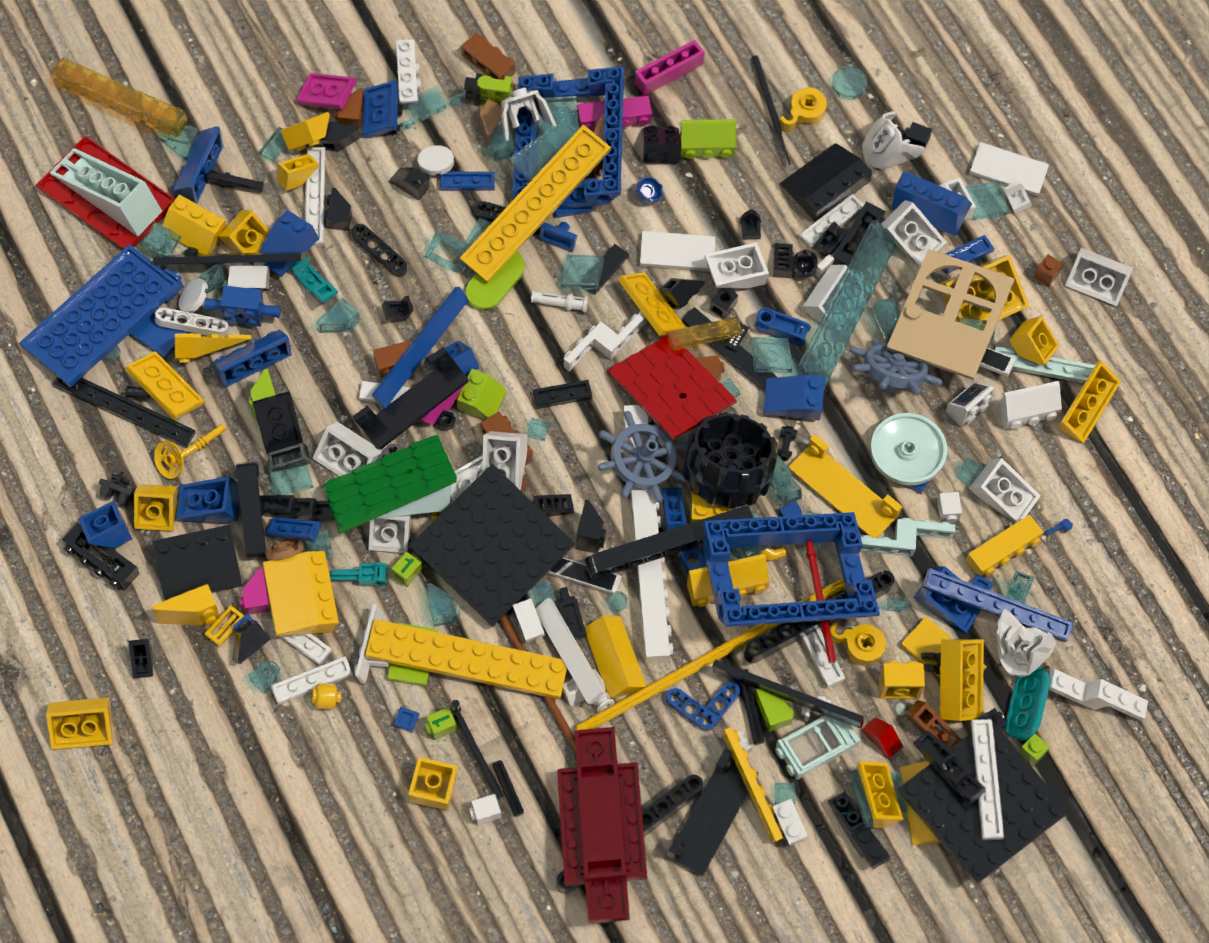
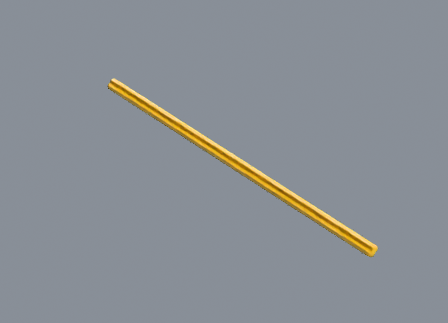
M839 579L822 589L824 600L846 589L843 579ZM815 593L800 602L816 601ZM782 623L754 626L576 725V730L595 729Z

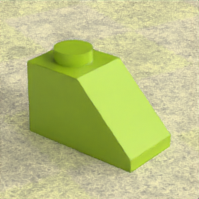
M757 689L755 699L768 732L791 725L794 712L792 707L787 705L786 700L762 689Z

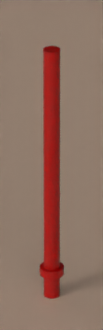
M813 541L805 542L807 550L805 555L809 561L816 601H823L824 596L816 561L817 551L814 550ZM820 620L828 663L833 664L836 663L829 621Z

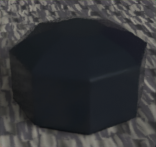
M449 411L441 412L437 418L439 428L446 431L454 428L456 418L453 413Z

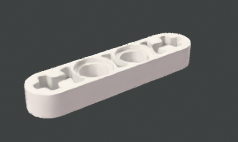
M159 308L155 312V322L162 327L202 335L218 334L221 337L228 333V323L223 319L169 308ZM180 318H184L187 320V322L179 323L177 320ZM203 322L206 326L198 327L196 323Z

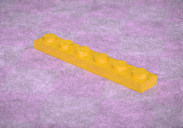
M732 726L724 729L721 732L729 750L732 751V757L771 842L775 843L783 838V829L780 823H776L773 817L775 815L771 804H767L765 800L766 792L762 785L759 786L756 780L758 778L754 767H750L747 761L749 756L745 748H741L739 743L741 739L738 732L733 730Z

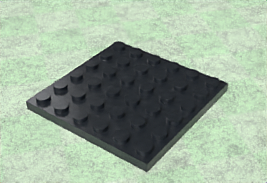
M491 464L409 546L493 628L513 608V605L517 604L576 544L494 464Z
M993 721L1003 839L982 840L978 799L970 804L931 764L897 790L976 886L1070 813L1067 807ZM971 732L950 749L976 779Z

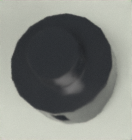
M801 250L796 253L793 259V268L799 277L807 278L815 273L818 265L815 253L810 250Z

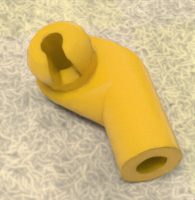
M769 546L757 547L758 554H765L768 561L786 556L784 547L775 550Z

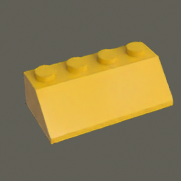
M765 554L728 562L733 588H739L741 598L749 593L755 592V594H760L768 589L769 575ZM707 567L689 571L687 588L692 606L698 605L703 607L710 602H714Z
M941 639L940 717L943 720L955 721L978 719L983 716L984 639Z

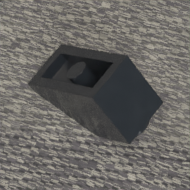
M414 167L399 168L389 180L391 184L417 200H420L430 188L429 176Z
M245 620L240 624V629L236 631L232 660L237 664L244 662L270 640V637L256 620Z

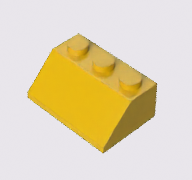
M178 195L167 211L161 233L187 248L190 246L198 249V254H211L221 240L218 237L227 225L225 219Z
M109 697L48 703L46 717L51 750L113 743L112 713Z
M857 762L859 783L872 827L888 828L902 821L903 817L888 764L885 762Z

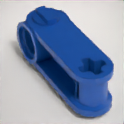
M765 307L758 311L754 324L756 330L797 345H804L806 343L805 337L807 332L811 330V326L807 322Z

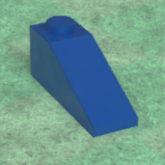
M681 487L662 488L665 531L686 525Z

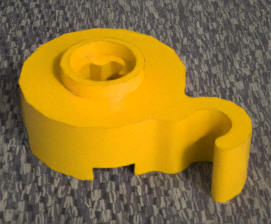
M811 87L797 90L791 100L790 121L786 120L784 116L780 118L782 130L786 132L793 131L796 123H811V125L819 123L824 118L827 107L824 94Z
M837 623L832 624L830 628L832 642L835 644L844 643L850 660L855 664L867 666L875 662L877 663L882 658L886 647V640L880 629L873 625L863 624L853 629H846L843 634L839 635L835 632ZM866 642V643H868L870 646H867L866 648H864V647H863V643Z

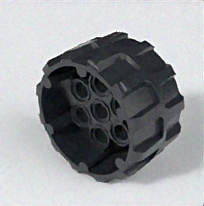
M723 412L713 417H705L700 421L699 427L694 428L690 433L683 477L689 482L692 493L699 495L706 500V503L712 506L719 505L728 507V509H735L740 506L754 505L761 495L765 496L769 491L778 459L776 453L778 444L775 437H771L763 423L759 424L747 415Z

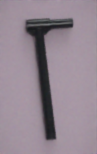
M453 700L450 707L451 714L456 720L488 785L498 800L503 797V794L461 714L459 701Z

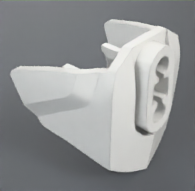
M526 88L515 90L510 93L508 98L501 101L502 125L506 141H509L507 110L513 128L519 126L517 113L519 108L525 107L532 113L534 122L541 120V116L545 123H549L553 127L556 126L545 99L540 96L538 90L527 91Z
M895 111L883 114L873 124L862 144L865 162L875 168L884 169L917 158L926 150L922 146L909 144V139L902 141L901 132L897 129V124L894 125L891 121L896 116Z
M1003 610L998 621L996 633L999 659L1003 668L1010 676H1028L1052 654L1056 645L1055 638L1049 632L1045 633L1037 628H1025L1008 610Z

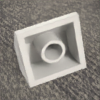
M253 262V266H246V263H235V266H230L228 286L269 289V266H265V262Z
M412 515L370 520L369 550L396 553L408 552Z

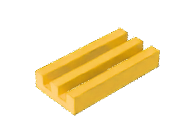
M230 605L204 633L205 637L211 639L213 643L215 642L218 647H221L235 632L234 625L245 616ZM231 612H233L234 614L229 618V620H228L227 622H225V624H224V625L219 629V631L213 636L212 633H213V632L221 625V623L231 614ZM233 623V625L224 633V631Z

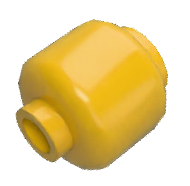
M318 683L315 688H312L311 703L317 709L332 710L335 708L336 703L341 701V691H337L335 684Z

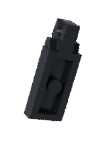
M567 587L559 588L561 599L557 600V606L562 618L575 640L587 637L577 599L574 596L570 597Z

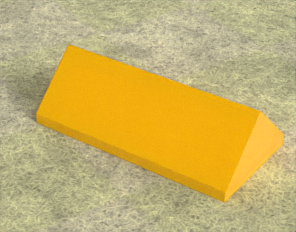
M1098 360L1058 428L1061 432L1081 443L1086 441L1121 383L1119 378L1101 360Z
M603 615L586 626L587 640L610 699L625 696L646 687L621 616Z

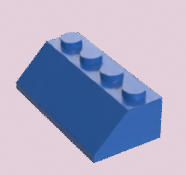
M218 126L201 130L199 137L195 138L192 152L189 151L187 155V163L180 170V178L173 185L175 199L178 195H181L196 204L198 203L208 182V173L210 170L213 171L224 147L221 130Z
M903 171L895 186L892 209L896 210L905 200L912 202L935 228L956 236L972 203L965 196Z
M279 329L269 332L259 340L251 341L247 346L236 348L226 356L218 357L212 364L223 387L226 388L292 356L289 338Z

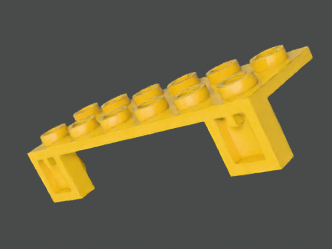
M814 434L809 440L808 447L789 465L788 469L840 513L855 512L858 528L868 536L878 538L898 518L903 506L889 495L882 500L827 454L829 445Z

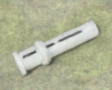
M533 291L531 303L566 307L569 311L575 309L586 313L588 296L583 298L573 296V294L562 296Z

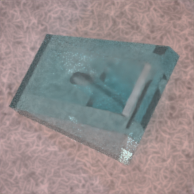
M1015 571L1006 597L1025 604L1034 576Z

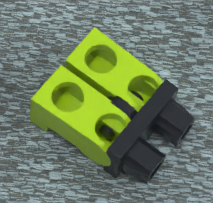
M476 73L475 78L466 77L464 89L466 90L465 99L474 100V106L479 107L480 104L485 105L488 99L501 105V101L508 98L510 93L513 92L512 77L505 76L504 80L492 79L487 75L482 76L479 73Z

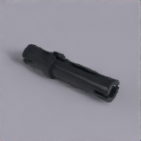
M210 170L207 181L223 184L225 187L233 186L262 193L264 182L234 176L229 172L221 173Z

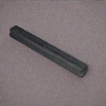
M740 683L754 745L763 744L764 735L753 687Z

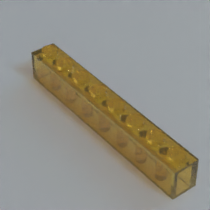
M62 58L51 73L55 85L59 88H66L75 95L84 96L87 100L95 101L104 108H111L120 115L129 116L134 121L142 122L151 129L156 128L167 136L171 135L177 138L189 122L185 111L68 59Z

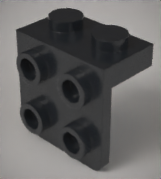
M654 125L643 128V163L680 162L679 128L674 126L657 127Z

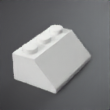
M1081 248L1065 286L1117 306L1133 268Z
M830 265L803 307L814 320L834 331H839L865 289L846 265Z
M1059 381L1004 393L998 407L1004 428L1016 429L1025 424L1034 425L1043 420H1055L1062 410Z
M336 422L326 427L312 459L338 476L351 473L352 469L375 462L383 451L376 449L373 444L339 422Z

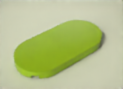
M516 252L489 283L478 274L474 275L466 287L468 303L473 308L478 310L493 309L501 303L524 274L525 262L521 254Z

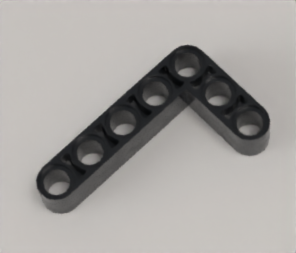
M258 461L237 463L236 472L246 558H265L266 545L258 483Z

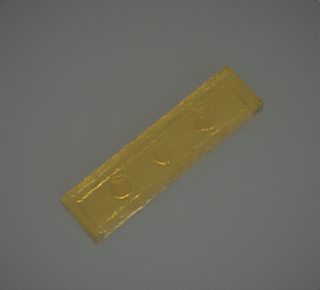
M737 317L668 331L666 336L672 349L676 350L740 336L743 334V329Z

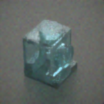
M328 531L318 532L315 542L310 541L311 550L325 551L326 558L333 557Z
M265 660L253 673L249 674V678L265 694L271 688V685L276 684L281 679L279 672L281 669L274 661L269 663ZM266 671L270 672L268 675H263Z

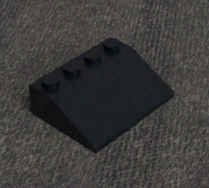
M834 143L783 180L780 185L816 222L851 194L856 193L871 182L873 171L861 158L839 144Z
M230 524L152 541L164 601L208 584L211 593L243 586Z

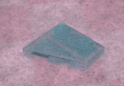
M163 120L157 137L182 159L186 160L197 137L198 128Z

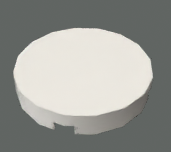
M444 146L427 147L418 155L419 168L428 175L445 174L454 166V155L451 150Z
M195 278L186 285L179 299L180 310L191 313L190 311H196L202 305L207 294L205 293V288L208 289V285L204 280Z

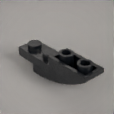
M845 791L828 800V804L843 831L861 858L864 857L873 870L890 860V855L868 827L867 820Z

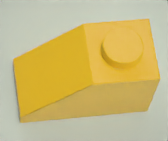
M310 154L278 163L276 181L286 191L300 187L319 167V163Z

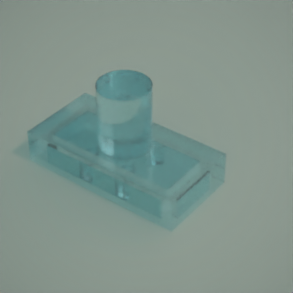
M215 264L197 277L207 283L208 289L205 288V293L207 294L215 288L223 290L224 285H227V281L224 279L223 265Z

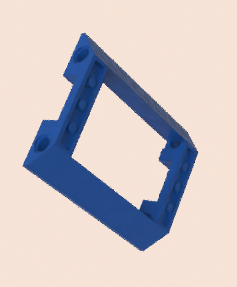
M624 66L588 70V78L556 81L553 73L518 77V90L526 88L527 91L538 90L540 96L545 101L605 95L604 142L611 147V150L603 158V179H585L584 187L575 188L557 209L609 204L621 194ZM525 107L519 108L517 113L519 126L516 128L513 200L537 175L539 121L534 122L532 113Z
M855 512L704 521L703 550L718 619L726 627L879 616L880 612L872 580H865L859 556L863 544ZM807 541H813V543L835 542L848 599L748 605L741 608L739 588H733L728 560L731 555L730 548L805 544Z

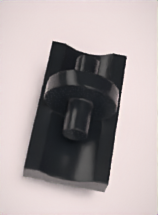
M833 221L814 244V247L819 249L818 251L824 256L831 255L844 239L848 230L841 228Z
M121 471L119 475L112 474L111 479L115 480L116 483L100 478L98 483L102 485L99 493L100 496L111 499L113 491L117 490L119 494L116 502L128 505L131 497H134L135 491L123 486V484L130 485L131 480L126 478L127 473Z

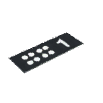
M737 322L725 345L737 350L750 327Z

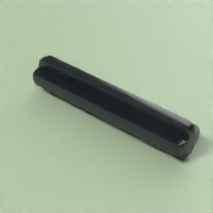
M496 761L492 764V767L513 816H521L524 814V810L503 761Z

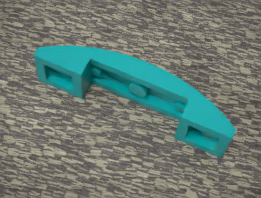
M306 257L302 261H297L290 268V271L303 287L321 303L338 294L336 288L319 275L309 264Z

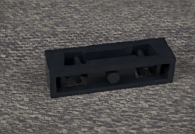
M866 201L834 253L833 265H846L851 272L858 269L861 263V256H866L870 248L868 246L869 243L875 241L878 235L877 230L878 228L881 229L879 225L885 220V210ZM864 220L863 227L867 230L858 243L854 256H852L854 250L850 246L860 232Z
M78 522L62 539L65 546L64 550L71 556L75 554L84 566L88 567L90 565L99 577H106L110 585L116 589L120 588L125 591L140 574L136 565L113 548L92 545L95 551L114 564L112 566L114 572H112L106 563L87 550L90 546L83 528Z

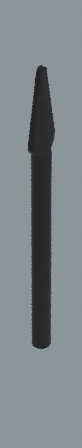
M755 55L752 57V61L766 105L787 162L791 165L782 135V127L759 57Z

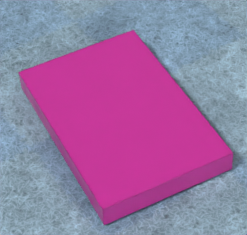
M310 73L296 102L298 105L343 110L357 81L354 77Z

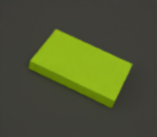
M399 623L405 626L438 632V629ZM390 663L387 680L427 687L430 672Z

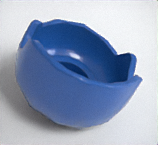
M650 176L643 177L636 184V195L641 202L654 204L664 195L662 193L663 185L655 178Z

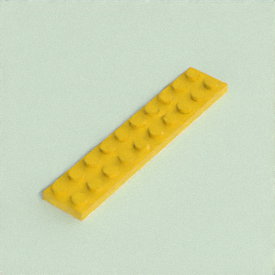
M582 125L460 257V260L489 283L609 153L611 147L585 125Z
M374 619L365 658L559 700L567 670L564 661L559 658Z

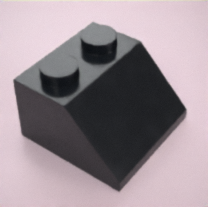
M586 499L576 534V549L598 553L600 548H604L606 529H603L604 521L591 502Z

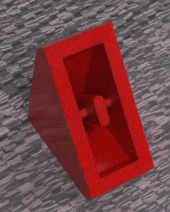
M875 717L861 730L888 759L903 747L893 726Z

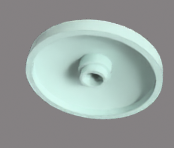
M900 413L886 418L878 425L872 436L870 453L874 465L887 479L902 485H919L930 481L941 471L947 457V443L940 428L930 419L914 413Z

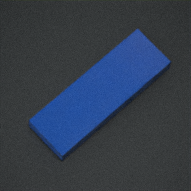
M447 172L442 175L440 173V191H495V172Z
M983 235L945 255L972 263L994 252L995 248L986 235ZM944 268L947 274L957 270L955 268Z
M273 517L266 534L274 538L315 542L321 524L318 521Z

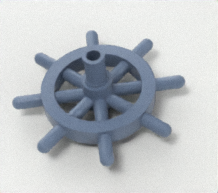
M877 338L872 339L873 346L868 351L855 346L850 348L852 354L864 358L863 364H855L853 370L855 372L866 371L871 377L880 382L879 387L886 394H894L895 387L910 388L914 394L919 395L921 393L919 386L925 381L936 386L942 384L941 379L927 374L928 368H936L935 366L887 350L888 344H882Z
M626 411L624 417L628 427L617 437L604 430L599 432L601 438L613 445L611 448V461L600 463L598 470L604 471L614 468L617 475L626 482L621 492L623 498L628 497L632 487L641 489L651 488L656 502L660 503L663 497L659 485L664 483L669 476L683 483L687 481L684 479L683 474L674 468L676 465V452L686 450L688 443L683 442L673 445L670 438L656 423L654 426L635 424L631 412ZM640 435L648 436V439L644 445L642 443ZM632 436L636 448L624 442V440ZM621 449L632 455L622 458ZM665 455L666 464L655 459V457ZM635 463L632 472L625 465ZM651 465L663 472L655 477ZM642 467L644 468L647 478L638 476Z

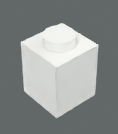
M959 492L940 493L937 499L940 522L955 523L959 521L962 515Z
M495 794L471 801L472 808H469L472 820L476 819L477 825L501 818V811Z

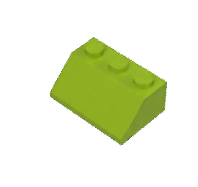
M736 119L681 120L680 158L704 157L708 159L712 157H734L736 149Z

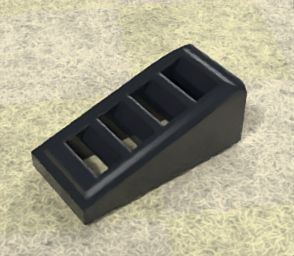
M774 243L773 277L791 278L793 244ZM778 249H789V251H778ZM778 254L788 255V257L778 256ZM778 260H788V262H779Z
M303 442L267 453L271 472L311 464L308 447ZM293 453L295 458L294 460H292L291 454ZM283 455H286L287 462H284ZM275 457H278V458H279V463H280V464H278V465L276 464V459H275Z
M571 494L533 496V503L547 517L574 513ZM564 500L567 501L568 508H564ZM559 501L560 508H556L555 502ZM548 503H552V509H549ZM540 504H544L545 509H541Z

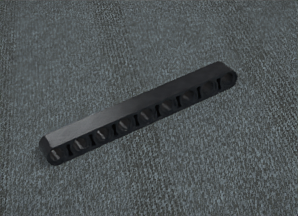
M749 506L739 507L589 555L585 558V563L592 579L601 578L703 545L704 521L753 518Z
M884 570L866 580H872L877 599L890 591L895 577L890 571ZM881 580L886 581L888 584H883ZM845 590L828 600L848 599L847 592ZM838 619L828 620V621H829V624L832 623V622H834V621H836V620H838ZM817 620L782 623L750 640L746 645L744 658L749 663H757L808 636L817 629H821V622ZM799 623H804L807 627H802ZM783 632H788L791 636H786ZM766 641H773L774 645H769ZM750 649H754V650H756L758 653H757V654H753V653L750 652Z
M692 774L686 777L642 810V818H647L652 822L649 825L643 824L644 837L701 794L703 780L699 775ZM690 783H696L699 787L697 789H691L688 785ZM681 795L683 800L675 801L673 796ZM663 806L667 809V812L660 813L657 811V808ZM564 870L557 876L556 886L558 891L563 894H568L580 886H563L560 881L564 879Z

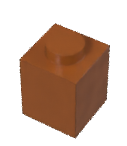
M1048 254L1037 267L1034 278L1049 287L1059 275L1063 263Z

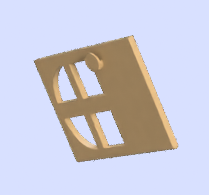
M928 249L889 340L887 350L974 380L1013 285L1014 278ZM944 268L961 270L954 289L927 280V278L933 272ZM974 275L983 278L990 284L995 293V303L967 294ZM922 288L950 297L943 316L922 310L916 305ZM963 302L991 311L983 331L956 321Z

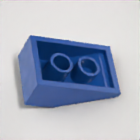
M287 210L274 223L259 253L303 251L306 253L319 240V237L311 224ZM297 261L265 262V266H269L271 271L282 277Z
M797 375L767 378L763 414L820 420L825 377Z
M228 476L180 485L176 520L218 524L238 521L240 505L238 483Z
M946 566L933 567V570L959 579ZM922 584L913 598L934 615L963 633H967L981 609L922 588Z

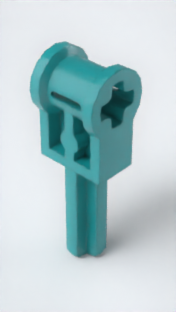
M382 562L359 564V569H332L330 576L332 581H359L360 586L383 587L388 584L386 580L388 564Z

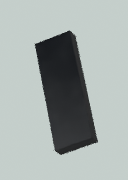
M614 244L581 281V285L596 295L628 259L629 253Z
M589 380L533 389L537 409L592 399Z

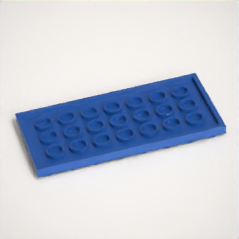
M128 245L20 341L19 344L71 388L181 287L177 281L131 245Z

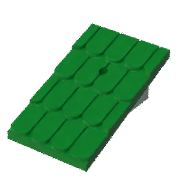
M437 434L409 444L407 448L385 455L383 459L352 469L351 473L328 480L323 485V493L338 532L341 534L376 518L444 511L450 505L451 485L457 482V476Z

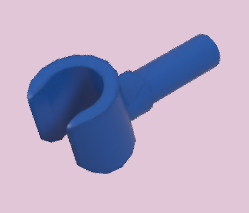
M1063 519L1059 525L1045 531L1048 536L1060 529L1067 533L1072 529L1073 524L1068 519Z

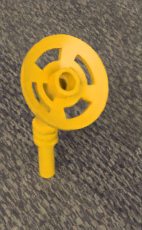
M222 423L205 436L202 435V438L199 437L198 441L195 440L194 444L182 451L171 441L160 442L154 453L158 471L168 479L177 478L183 471V458L199 449L202 450V447L205 448L206 444L209 445L211 440L227 430ZM167 446V449H165L163 454H161L163 448ZM162 461L170 468L169 471L166 470Z

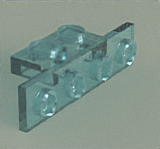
M436 85L418 94V103H407L413 117L400 123V128L405 126L408 129L415 125L414 121L421 119V121L431 117L430 113L434 111L439 113L447 109L446 105L450 103L455 105L463 101L462 97L466 95L465 92L446 100L439 85Z

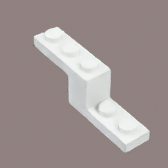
M642 312L634 314L629 321L630 323L626 327L623 326L617 334L602 322L597 326L594 325L589 330L588 335L577 342L574 350H570L565 354L563 358L564 368L570 372L593 347L612 360L647 323V318Z
M1050 670L1049 690L1092 710L1110 706L1138 720L1145 719L1148 700L1102 679L1084 683L1059 670Z

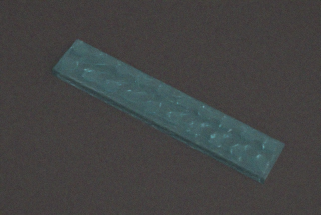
M878 220L871 221L797 367L803 375L824 376V389L896 247L895 241L888 235Z

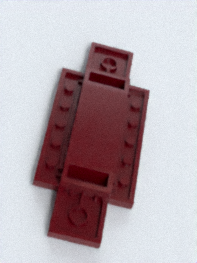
M615 727L575 730L577 767L557 769L565 886L586 885L588 924L630 920L627 881L648 879L638 762L618 764Z

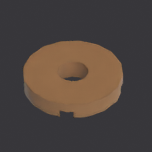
M288 540L275 544L274 549L270 550V547L265 550L267 560H279L294 556L305 548L301 540H298V543L296 540Z

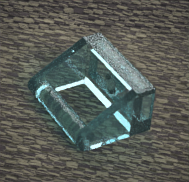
M436 230L425 257L458 273L464 264L460 257L457 264H454L434 254L433 251L439 242L443 241L461 250V257L471 245Z

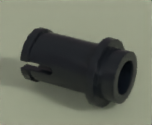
M129 385L126 387V398H139L143 401L150 399V395L142 387Z

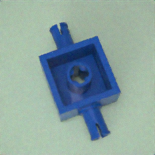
M224 285L221 300L205 298L204 310L221 311L223 320L229 325L240 324L251 328L261 327L263 316L280 318L281 306L264 305L262 290Z

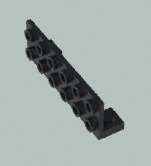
M444 347L428 358L436 369L392 402L386 409H383L376 415L367 405L352 416L376 449H383L469 382L466 375Z
M727 748L721 754L711 778L680 834H677L667 853V858L700 876H703L749 793L734 759L731 758L732 751Z

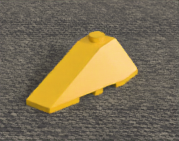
M195 333L175 334V360H179V363H190V360L251 341V335L229 334L221 337L218 334H210L202 337L201 334Z

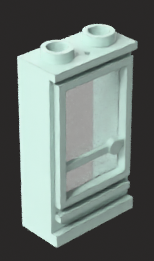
M825 715L787 737L778 740L775 750L779 758L784 759L786 762L788 773L791 776L794 775L796 780L858 747L860 739L851 725Z

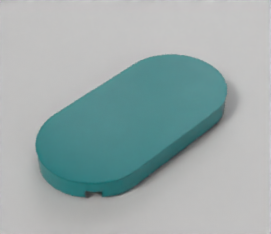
M1040 666L1028 676H1018L1014 685L1005 728L1009 735L1017 741L1031 738L1041 724L1050 686V676Z

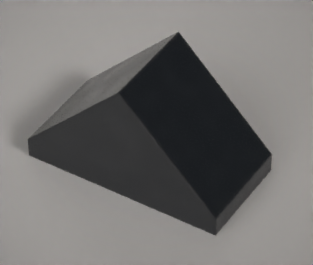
M149 639L129 640L133 678L152 677L154 675L153 654Z

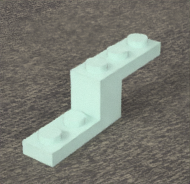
M910 518L898 519L895 525L894 540L888 537L878 539L863 535L861 536L863 546L860 551L913 557L916 550V536L952 539L955 533V525L949 522L933 523L929 520L913 521Z

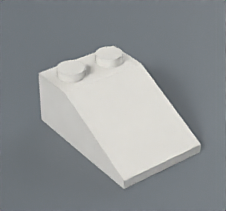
M906 200L879 225L887 236L919 267H921L928 249L938 251L947 243L916 205Z
M757 242L704 255L717 288H752L766 284L769 272Z
M496 431L484 434L482 473L491 464H494L521 491L527 456L528 434Z
M1002 458L990 460L969 488L984 503L1014 523L1025 518L1041 496Z

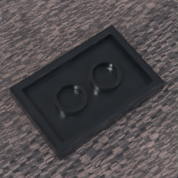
M290 391L252 401L266 454L303 442Z

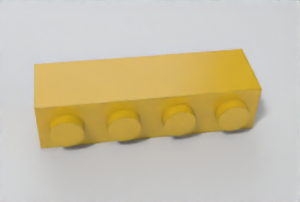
M1028 515L968 553L965 561L975 574L981 577L984 575L988 577L995 572V568L998 566L1004 567L1015 555L1019 557L1026 552V548L1030 546L1033 548L1038 545L1044 532L1034 519Z

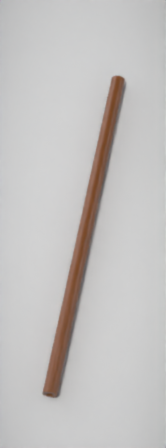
M505 615L500 622L515 649L526 651ZM543 696L576 754L573 732L554 699Z

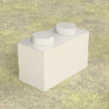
M792 799L773 806L790 846L809 838Z

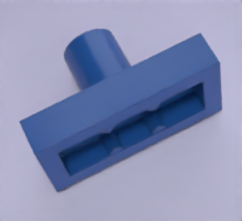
M544 222L540 229L539 239L573 252L578 235L568 232L570 226L566 222H561L558 227Z

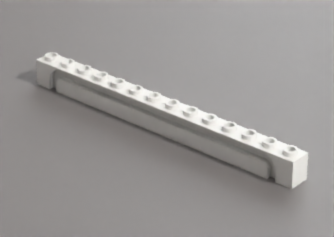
M639 405L624 406L623 418L625 428L628 427L624 417L626 411L631 412L635 424L651 423V417ZM640 435L643 445L646 443L648 436ZM632 436L625 439L626 443L636 448ZM635 463L628 464L630 472H632ZM651 465L653 473L656 475V468ZM642 467L638 476L647 478L644 468ZM632 487L630 497L634 541L658 534V528H661V517L657 516L659 503L656 502L651 488L641 489ZM664 557L637 566L645 663L669 662L670 655H673V644L669 643L668 639L671 636V625H667V618H670L669 606H665V600H668V590L663 586V582H666V570H662V564L665 562Z

